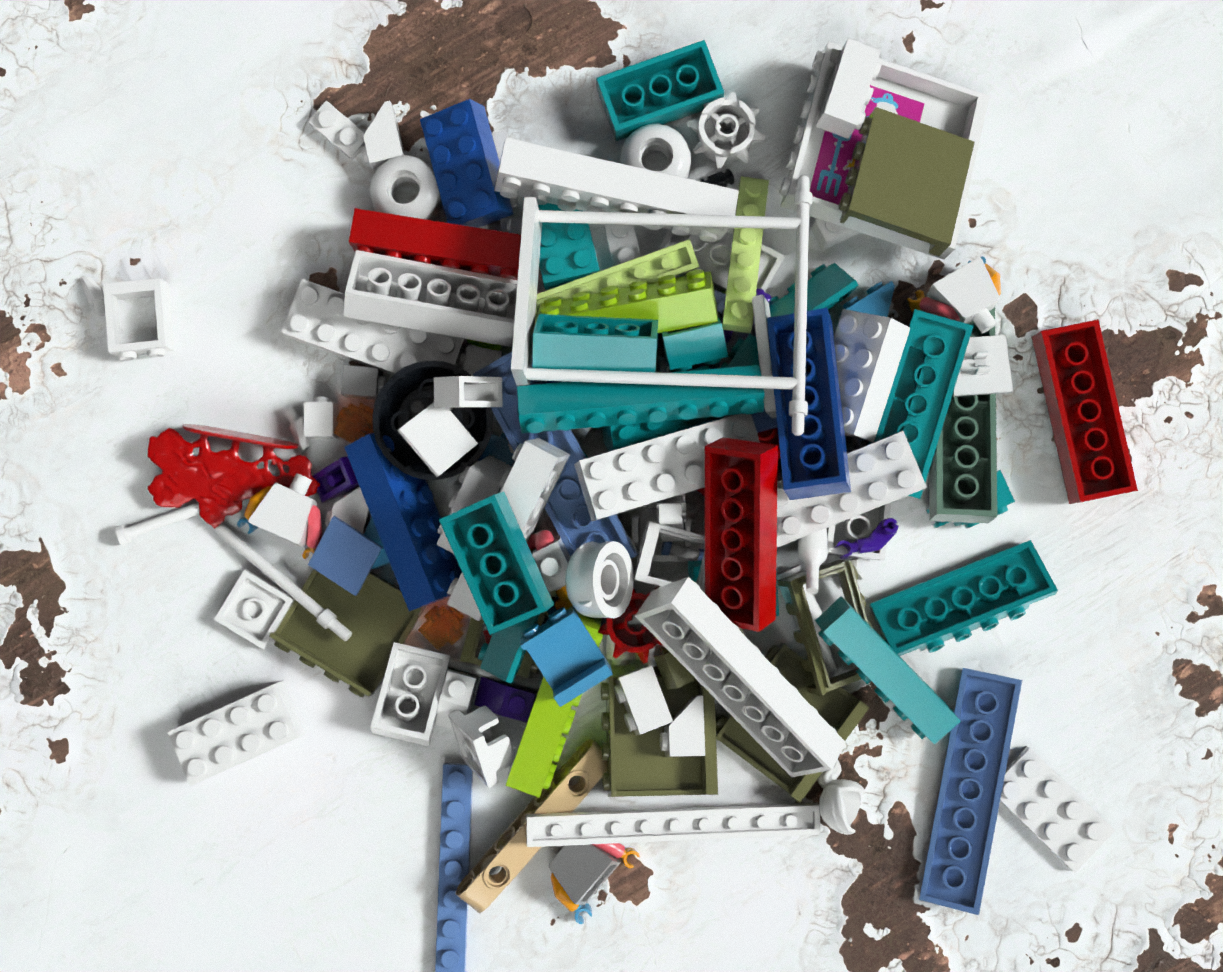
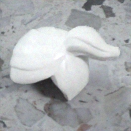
M837 759L833 769L822 772L817 779L819 785L823 788L819 800V813L823 821L830 828L841 834L848 835L855 833V830L850 826L857 816L862 800L861 793H865V789L859 783L852 780H837L842 771Z

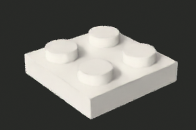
M244 570L214 620L261 649H266L272 640L269 637L270 633L276 632L295 599L252 572Z

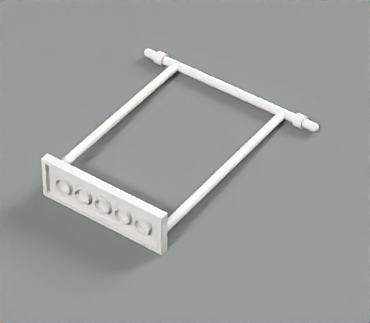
M801 175L798 178V188L794 194V207L797 209V217L539 210L536 197H524L511 371L516 385H530L531 380L788 389L793 390L792 401L789 402V416L792 417V433L795 436L802 435L804 432V417L808 415V402L805 401L809 209L812 207L809 177ZM542 222L796 230L793 377L531 368Z

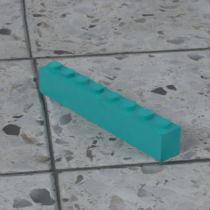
M760 365L672 372L761 376ZM558 382L517 386L521 433H540L555 430L567 431L578 428H600L602 426L631 425L646 422L658 423L669 420H691L693 418L722 417L737 414L749 415L763 412L765 396L764 389L593 382Z

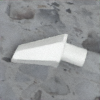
M81 277L80 281L89 304H93L95 317L105 316L103 290L91 277Z
M290 407L284 414L291 422L288 428L295 443L299 444L300 454H303L309 448V439L304 437V416H300L294 407Z

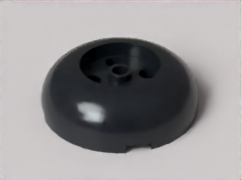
M422 361L408 365L396 372L386 382L375 401L372 419L376 442L383 455L395 467L412 477L425 480H441L462 473L467 466L471 467L480 458L490 440L493 425L491 407L453 408L450 410L478 444L441 475L436 477L398 432V429L419 414L414 413L411 409L414 401H421L424 404V409L434 402L433 377L472 376L454 364L443 361ZM386 435L392 439L395 447L393 452L391 448H387L383 436Z

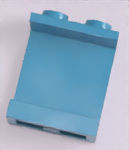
M564 607L556 610L549 616L550 620L541 626L538 624L530 626L522 633L523 637L520 638L521 648L523 651L527 650L552 688L553 697L560 707L613 675L611 666L573 607L567 610Z

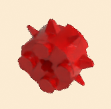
M633 588L632 597L625 612L617 618H607V623L599 627L598 633L609 635L615 643L614 658L617 659L624 652L628 651L630 653H637L643 664L648 663L649 650L657 644L663 645L644 625H641V631H635L634 627H629V621L633 620V615L638 612L649 594L636 593Z

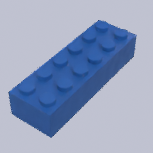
M827 308L807 311L805 401L808 402V415L804 417V432L802 435L795 436L792 433V417L789 416V402L792 401L793 390L774 389L783 489L789 500L851 492L832 320ZM794 313L767 318L772 376L793 377Z
M374 433L368 434L345 446V451L409 612L450 597L451 595L447 593L455 578L459 579L462 571L455 555L436 545L440 534L437 533L441 524L439 519L442 517L439 515L433 500V493L429 489L426 480L407 475L395 467L383 455L376 442ZM383 436L387 448H391L393 452L395 447L392 439L389 436Z

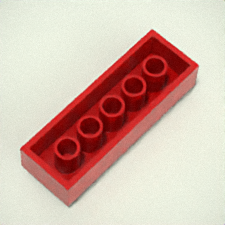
M354 209L348 241L354 252L359 250L518 280L521 234Z
M1099 319L1044 330L1032 336L1069 504L1138 491Z
M722 437L705 446V594L739 628L760 632L776 620L778 445Z

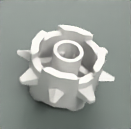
M731 92L726 100L725 98H719L703 105L704 109L701 117L688 121L687 126L697 132L698 144L693 149V153L698 154L702 152L707 158L716 163L717 169H722L724 164L740 159L746 164L749 163L748 151L751 144L765 139V135L755 129V116L760 111L759 108L750 109L743 101L739 100L737 102L735 92ZM723 128L725 131L731 130V133H723L721 129Z

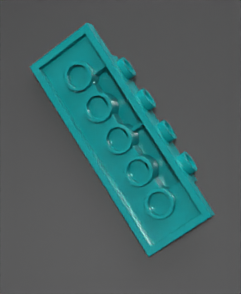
M914 309L909 324L910 331L874 442L904 431L926 483L973 325ZM867 441L866 446L872 444L873 442ZM923 490L908 496L921 499Z
M1029 540L870 603V610L885 641L899 656L917 649L920 651L928 649V652L932 653L942 649L945 646L944 642L954 638L956 642L968 639L972 636L971 631L982 628L983 631L991 630L999 625L998 620L1009 617L1011 621L1021 618L1026 614L1025 610L1028 609L1030 604L1057 594L1058 589L1032 541Z

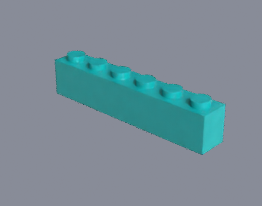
M842 596L815 619L821 629L818 635L829 646L835 644L840 649L837 651V654L847 665L854 663L858 667L856 673L866 684L872 681L877 686L874 689L877 695L885 703L891 700L895 704L892 708L903 721L909 718L913 722L910 727L921 739L927 737L935 745L961 722L951 708Z

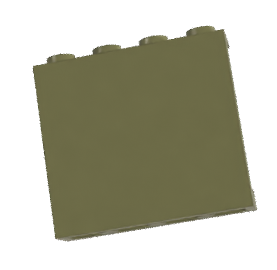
M875 107L869 117L865 116L864 122L858 131L859 134H862L861 141L857 142L852 154V159L856 161L846 177L845 184L849 185L848 191L843 194L838 209L842 211L840 223L844 224L848 217L852 216L930 243L928 253L940 256L951 245L975 141Z
M313 569L301 590L324 609L328 608L337 615L336 619L352 632L351 637L347 641H343L329 628L324 629L316 622L317 618L296 600H294L276 632H271L269 637L276 640L274 645L287 653L292 650L299 654V660L312 668L317 665L324 669V675L332 681L339 683L342 680L350 685L348 689L355 695L362 698L365 695L368 697L374 695L385 676L393 643H405L426 606L409 612L400 588L372 571L369 572L358 595L354 596Z
M781 642L779 646L774 644L765 655V658L777 667L782 676L799 691L801 696L846 741L870 707L842 687L826 692L823 696L809 693L807 686L815 684L813 674L803 669L801 660L804 658L790 649L785 643ZM730 713L727 717L722 714L716 721L717 741L719 740L783 788L798 802L802 801L822 774V772L791 777Z
M611 675L606 678V683H601V700H606V712L601 714L602 730L607 731V742H602V760H607V773L602 775L603 791H608V797L718 795L715 698L697 679L679 688L667 689L662 676H656L672 718L692 697L703 696L705 756L665 757V751L660 749V733H664L666 725L640 735H635L634 730L630 732L624 719V714H627L624 703H619L614 693V686L617 685L615 680L620 677H613Z

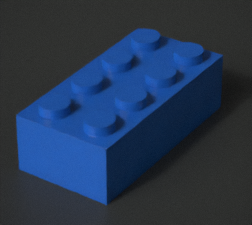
M467 99L420 119L447 223L479 228L514 215L510 198L500 195V192L494 191L500 162L485 107L471 99Z

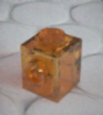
M361 402L358 407L352 403L348 407H343L337 416L336 422H338V425L333 433L350 443L374 433L373 409Z
M446 604L440 608L435 605L425 614L424 618L427 621L418 631L437 650H441L448 642L453 646L465 634L462 631L466 626L462 621L465 616L459 610L453 607L449 608Z

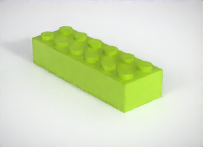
M698 269L688 272L687 276L675 278L674 275L662 276L658 278L657 282L646 283V281L641 280L629 284V287L620 289L617 286H609L601 289V292L594 294L583 291L573 294L572 298L561 300L560 297L548 298L540 305L535 320L536 323L539 314L658 320V333L715 323L718 322L711 271L704 272V270Z
M574 609L599 647L603 634L598 633L602 618L587 617ZM543 676L505 786L538 798L543 788L549 790L557 764L552 763V761L559 762L567 738L561 735L562 733L568 735L576 710L571 709V707H578L582 694L560 707L553 697L552 688Z

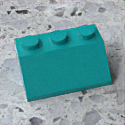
M836 263L828 267L822 264L810 273L812 278L807 280V311L827 308L829 311L848 298L859 284ZM795 283L787 288V295L781 299L775 296L770 300L771 317L794 313Z
M540 614L493 633L490 643L484 642L478 659L482 660L480 668L511 684L517 676L526 652L520 646V638L523 637L522 633L537 623Z

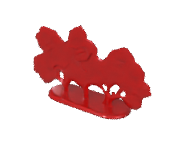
M195 424L182 425L184 430L200 434V438L193 443L185 441L176 430L171 428L161 432L158 437L152 436L149 438L147 457L163 470L162 474L156 475L151 484L148 485V491L153 496V501L160 507L180 508L184 503L196 499L199 503V515L214 529L224 522L225 516H233L241 511L243 500L250 499L251 496L267 486H273L275 483L289 488L296 473L312 480L305 496L308 497L316 494L317 488L320 486V483L311 476L312 463L306 456H293L284 462L275 455L273 451L275 448L296 449L299 447V444L291 441ZM208 436L232 440L231 448L218 452L211 451ZM240 442L262 445L263 456L254 462L243 461L238 455ZM194 448H199L198 456H193ZM268 460H272L271 465L277 464L280 472L279 476L276 477L271 474L268 469ZM260 462H264V468L258 469L257 465ZM283 465L289 466L290 470L288 473H285Z

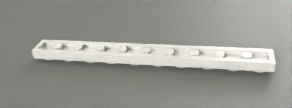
M818 803L526 814L527 847L820 835Z

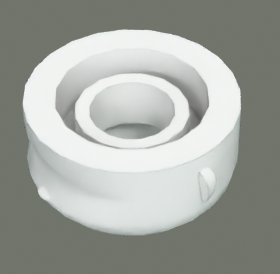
M648 124L632 132L625 140L621 149L620 164L646 169L642 164V158L646 153L657 150L667 156L669 165L666 169L656 172L688 178L691 152L682 133L667 125Z
M407 155L397 156L387 160L380 167L378 166L372 177L370 199L376 212L432 221L439 215L443 205L433 167L424 160ZM403 182L415 183L419 187V194L413 201L401 204L394 200V192L398 185Z
M587 542L578 547L570 557L566 569V591L571 604L580 614L592 618H617L627 609L633 592L634 573L629 553L619 542Z

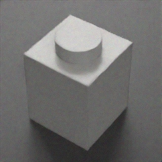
M343 365L341 394L346 398L376 400L380 390L386 384V376H382L383 372L379 368Z

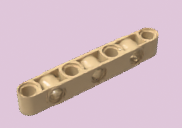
M588 739L575 751L568 761L555 773L549 790L543 788L540 797L535 796L464 877L456 890L458 897L478 913H482L491 905L541 848L527 847L526 814L572 813L602 778L603 773L607 772V760H602L601 746L593 739ZM573 776H580V780L576 785H568ZM493 867H502L499 873L494 875L489 874L490 870Z

